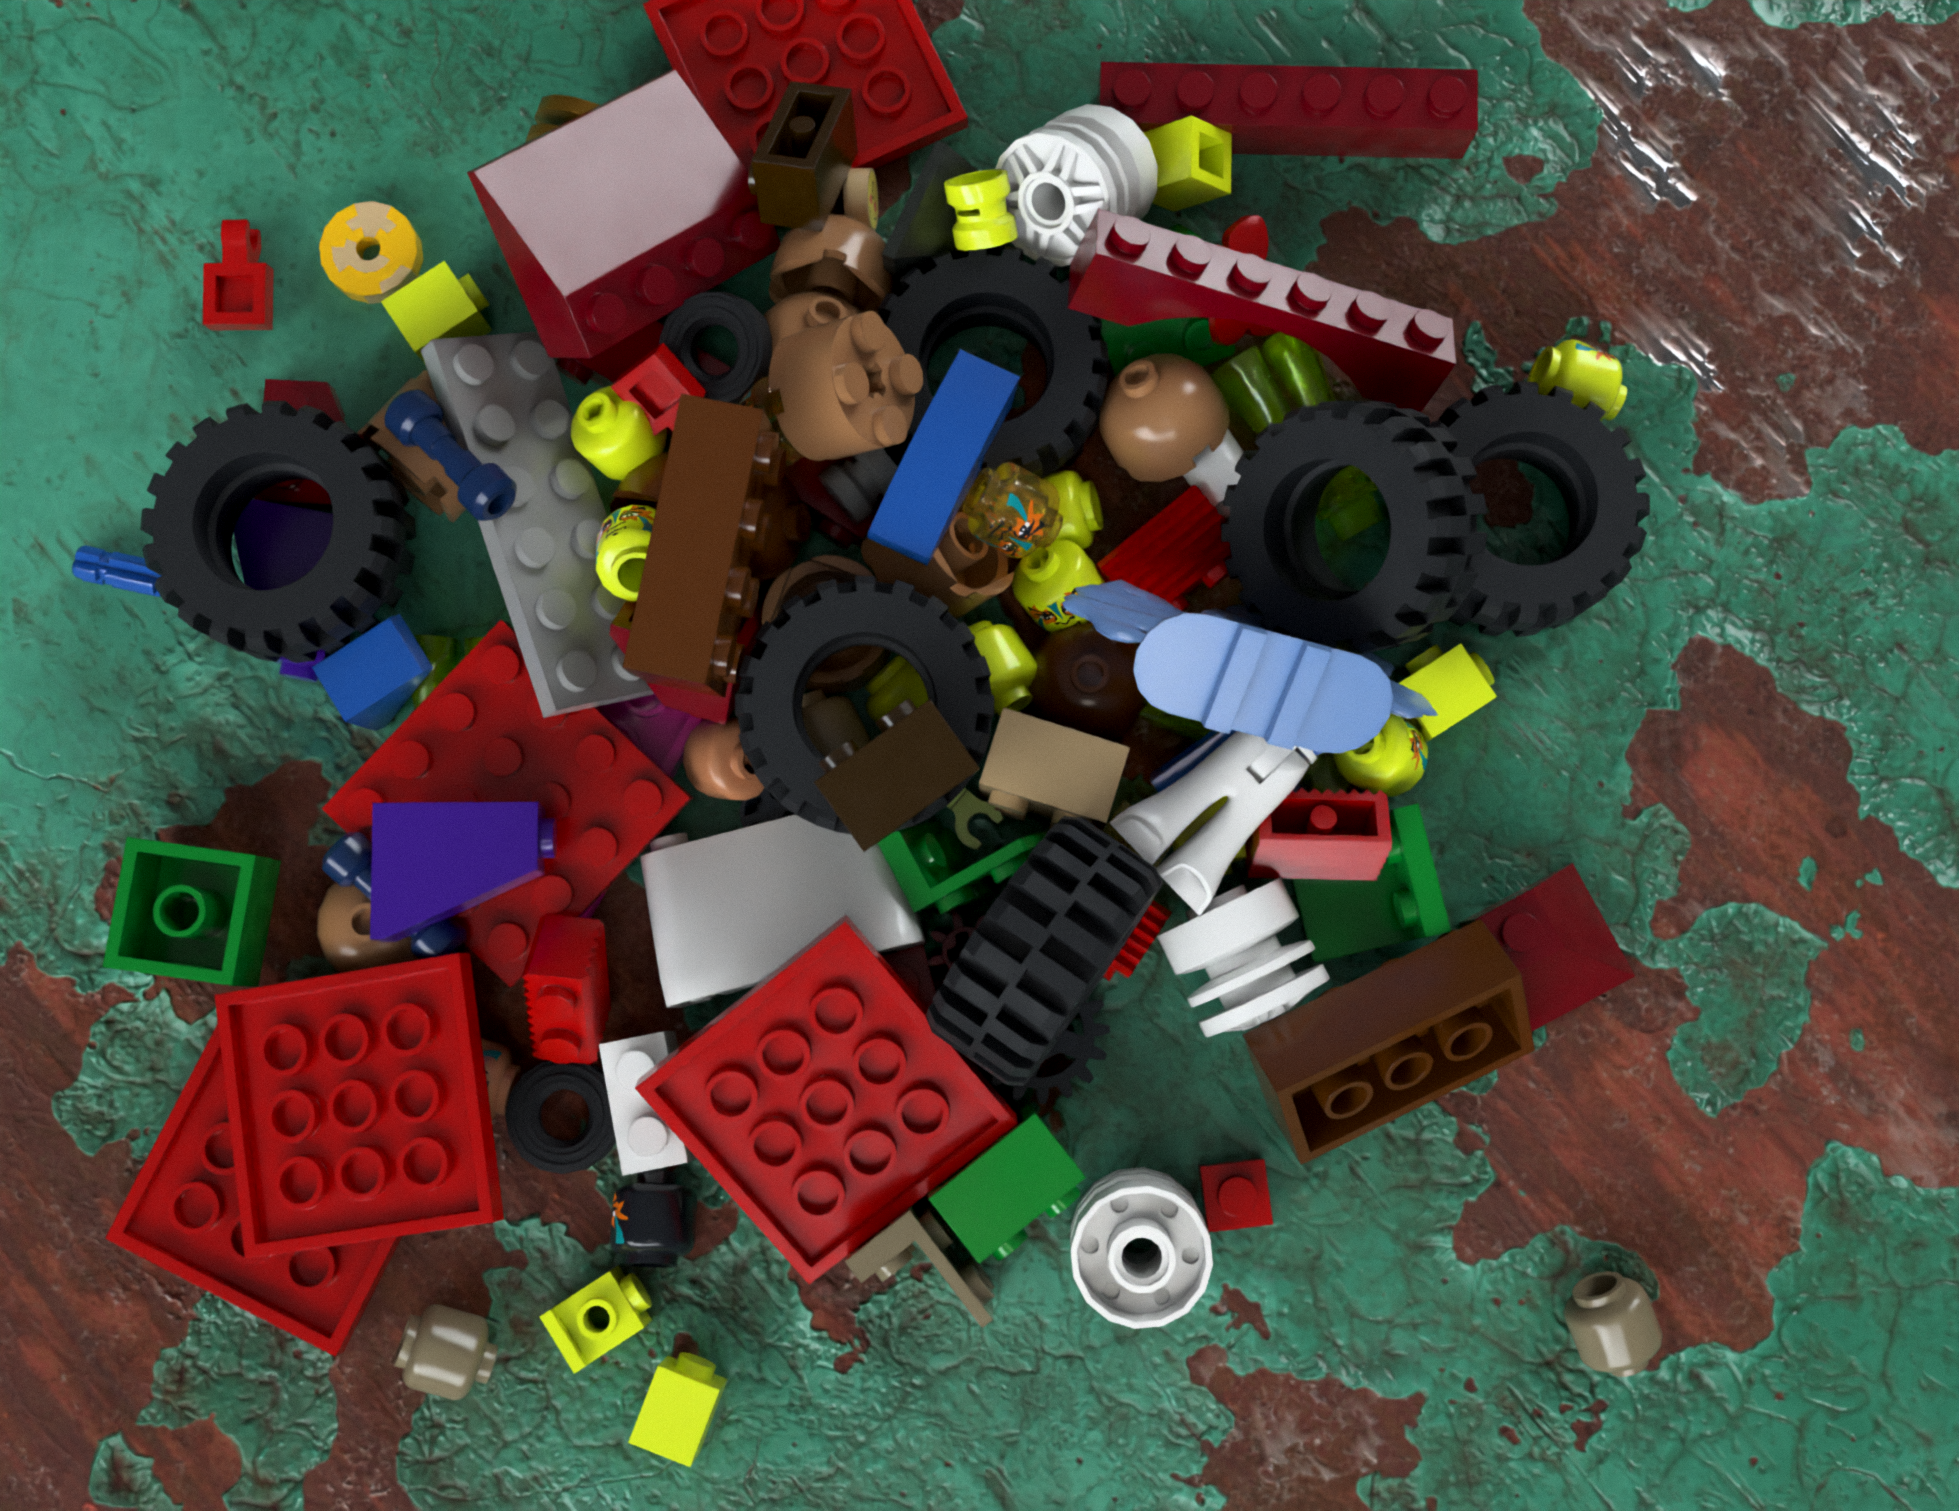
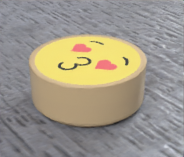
M850 168L844 181L843 189L845 215L856 218L876 231L879 200L875 171L873 168Z

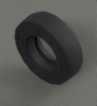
M701 292L684 300V304L667 317L659 338V345L664 343L707 391L703 398L739 405L740 400L758 380L768 379L772 358V337L766 318L751 302L727 292ZM715 325L727 327L734 334L738 344V355L734 365L721 375L706 373L699 365L696 357V345L699 337L706 329ZM756 387V388H755L756 393H757L761 388ZM752 393L751 396L745 399L746 401L752 397Z
M544 1060L523 1073L510 1092L505 1114L509 1138L520 1156L540 1170L566 1174L588 1169L606 1157L616 1143L604 1071L594 1063L590 1065L580 1063L558 1064ZM562 1089L572 1090L581 1095L588 1104L590 1114L588 1125L582 1134L566 1141L556 1139L547 1133L541 1120L542 1106L548 1096Z

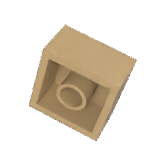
M1003 707L979 781L980 796L989 799L988 804L995 806L994 810L1000 811L1006 817L1025 821L1028 811L1051 818L1049 829L1054 824H1057L1062 817L1068 816L1083 817L1100 830H1103L1110 814L1130 747Z

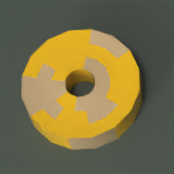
M375 201L354 203L337 212L325 226L319 244L321 265L329 280L349 298L368 304L381 303L382 300L418 278L423 263L422 242L407 217L394 207ZM373 245L380 246V252L376 258L372 260L363 259L364 251L368 247Z

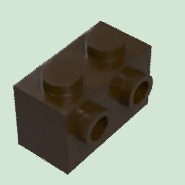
M790 81L751 160L749 168V191L751 195L757 196L761 223L822 232L858 152L852 89Z
M910 698L905 700L875 722L882 731V734L861 749L851 739L818 763L825 774L814 781L815 785L863 852L870 849L980 769L930 699L918 708H916Z

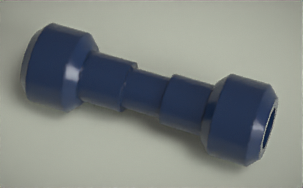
M410 390L395 397L389 404L385 414L384 422L386 428L404 446H419L430 459L437 460L445 468V474L459 487L458 501L475 519L489 521L504 515L515 501L517 492L515 481L499 465L495 463L482 464L469 450H464L456 442V437L442 424L444 416L442 409L424 391Z
M349 832L341 837L324 855L322 870L340 887L355 886L371 901L372 842L361 832ZM447 918L410 935L409 937L412 938L411 952L419 960L455 954L467 941V930L455 918Z

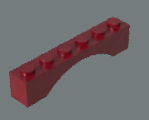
M1098 208L1070 263L1069 309L1125 326L1162 319L1205 317L1233 319L1269 327L1305 342L1331 359L1350 377L1362 397L1378 402L1395 403L1397 408H1412L1422 412L1456 365L1452 318L1442 316L1429 309L1416 308L1382 297L1372 291H1362L1333 282L1314 273L1302 272L1266 261L1254 254H1244L1215 245L1193 235H1183L1148 224L1132 216H1123Z

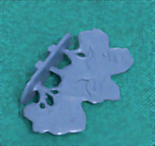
M1122 579L1101 583L1100 585L1088 584L1076 587L1075 590L1078 595L1071 594L1065 596V601L1062 602L1067 611L1090 621L1096 631L1108 639L1124 643H1140L1136 650L1133 668L1140 693L1152 706L1172 715L1200 721L1203 727L1227 734H1230L1231 730L1262 737L1267 744L1290 750L1297 746L1317 752L1344 753L1362 747L1377 736L1389 719L1390 714L1407 719L1423 717V715L1438 716L1432 705L1422 694L1387 677L1392 675L1395 667L1386 659L1373 654V652L1355 654L1265 630L1260 624V620L1264 615L1259 612L1249 613L1245 606L1241 604L1225 608L1226 611L1213 608L1204 610L1201 613L1183 612L1159 596L1142 590Z

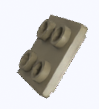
M916 1202L852 1251L844 1261L860 1283H863L874 1273L883 1282L914 1257L912 1252L916 1248L912 1243L916 1241L978 1324L983 1328L993 1320L992 1299L995 1297L992 1290L995 1288L993 1282L973 1256H970L963 1262L950 1246L954 1242L952 1237L955 1233L932 1203L922 1210Z

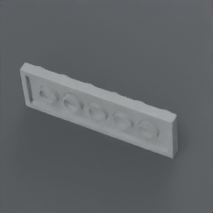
M538 331L432 339L421 350L438 404L443 411V418L447 429L456 437V442L464 450H469L482 464L495 463L499 465L517 485L515 501L504 515L489 521L478 520L543 717L546 718L653 695L654 692L644 680L622 668L625 654L609 635L611 623L626 600L614 596L602 585L595 569L597 534L603 521L607 518V514L589 461L575 449L570 437L573 414L553 357L548 356Z

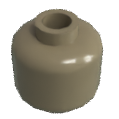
M1606 1271L1589 1275L1573 1287L1572 1295L1566 1302L1563 1314L1582 1362L1593 1370L1611 1373L1617 1377L1632 1376L1644 1370L1649 1360L1659 1351L1663 1340V1333L1642 1284L1630 1278H1624L1617 1272Z
M432 1304L423 1310L420 1317L410 1314L393 1366L403 1368L402 1378L407 1387L451 1400H460L469 1393L474 1381L483 1384L488 1382L496 1360L498 1345L487 1342L489 1326L486 1319L482 1316L439 1304Z

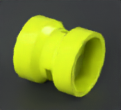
M1006 170L975 171L953 177L944 182L947 203L955 208L957 222L952 228L955 248L964 251L987 249L1017 239L1016 219L1014 215L1007 211L1006 197L1011 191Z

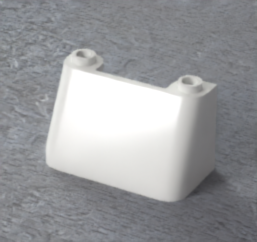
M797 815L690 842L687 833L664 836L654 839L650 843L652 852L640 857L660 982L667 1008H683L712 1000L711 998L716 997V994L728 995L756 986L845 914L878 952L886 953L894 950L897 952L927 944L919 911L913 912L878 844L863 852L851 834L839 833L817 826Z

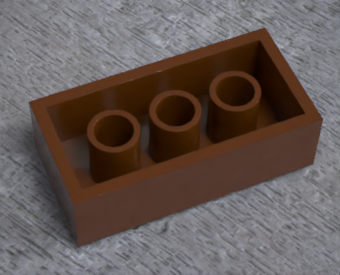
M681 393L622 667L647 683L725 698L728 683L738 684L740 680L739 671L745 656V645L737 643L742 617L752 618L755 611L759 592V579L752 578L751 572L756 551L765 553L769 545L773 514L764 512L769 487L779 488L781 485L787 455L786 448L778 446L779 434L775 432L763 409Z
M1481 919L1461 929L1444 933L1436 941L1401 958L1390 959L1381 964L1376 970L1341 987L1328 989L1317 999L1284 1015H1279L1260 1024L1259 1027L1242 1034L1267 1108L1300 1165L1535 1051L1521 973Z

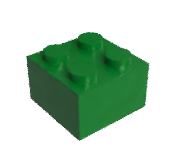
M127 837L102 967L229 986L258 987L281 861L251 854Z
M1028 1101L1014 1111L1017 1115V1125L928 1193V1200L979 1264L991 1254L999 1261L1016 1250L1029 1236L1023 1228L1044 1211L1049 1218H1053L1064 1211L1080 1196L1081 1192L1076 1185L1086 1178L1072 1156Z

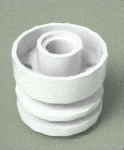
M1086 104L1064 112L1047 122L1043 127L1034 129L1029 134L1015 140L999 157L995 168L1006 170L1008 173L1011 191L1006 197L1007 211L1015 216L1018 231L1017 239L1011 242L1016 248L1023 249V253L1033 260L1037 261L1042 256L1061 267L1070 265L1098 208L1141 220L1149 212L1157 193L1158 165L1148 138L1132 119L1107 106Z
M1281 877L1249 893L1244 884L1213 898L1200 916L1193 909L1185 912L1189 920L1188 922L1157 936L1175 975L1186 974L1205 968L1210 978V981L1195 990L1187 998L1190 1006L1195 1007L1219 997L1224 1007L1198 1022L1205 1037L1221 1032L1245 1031L1267 1022L1300 1005L1316 987L1330 979L1323 964L1316 965L1297 974L1293 972L1290 963L1315 950L1311 940L1299 941L1281 947L1276 937L1277 933L1292 924L1299 917Z
M1145 1167L1118 1169L1095 1181L1077 1202L1070 1226V1251L1073 1278L1086 1303L1108 1321L1134 1329L1164 1326L1190 1311L1205 1292L1213 1267L1210 1235L1203 1215L1190 1191L1168 1174ZM1135 1238H1147L1155 1242L1151 1249L1144 1253L1135 1254L1124 1248L1128 1242Z

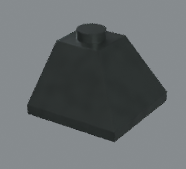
M936 141L882 252L884 269L893 277L895 283L894 294L897 296L901 292L900 278L913 267L918 268L923 275L931 271L932 256L949 250L953 260L967 257V251L955 248L952 228L957 222L955 208L947 203L944 182L953 177L977 170L952 148L939 141ZM1005 244L987 248L986 255L991 253L999 256Z

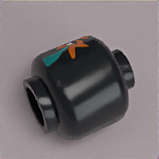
M648 1170L637 1173L636 1183L620 1186L614 1193L610 1232L611 1248L618 1254L625 1255L626 1266L641 1268L677 1267L678 1257L689 1254L694 1248L697 1215L696 1193L686 1186L677 1185L675 1172Z

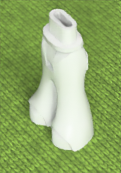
M1237 731L1182 778L1161 792L1127 808L1109 823L1144 860L1153 865L1193 820L1220 798L1227 796V802L1197 832L1157 867L1159 875L1200 916L1210 904L1228 866L1257 827L1293 791L1309 767L1307 762L1313 764L1317 757L1313 750L1297 746L1290 750L1267 744L1262 737Z

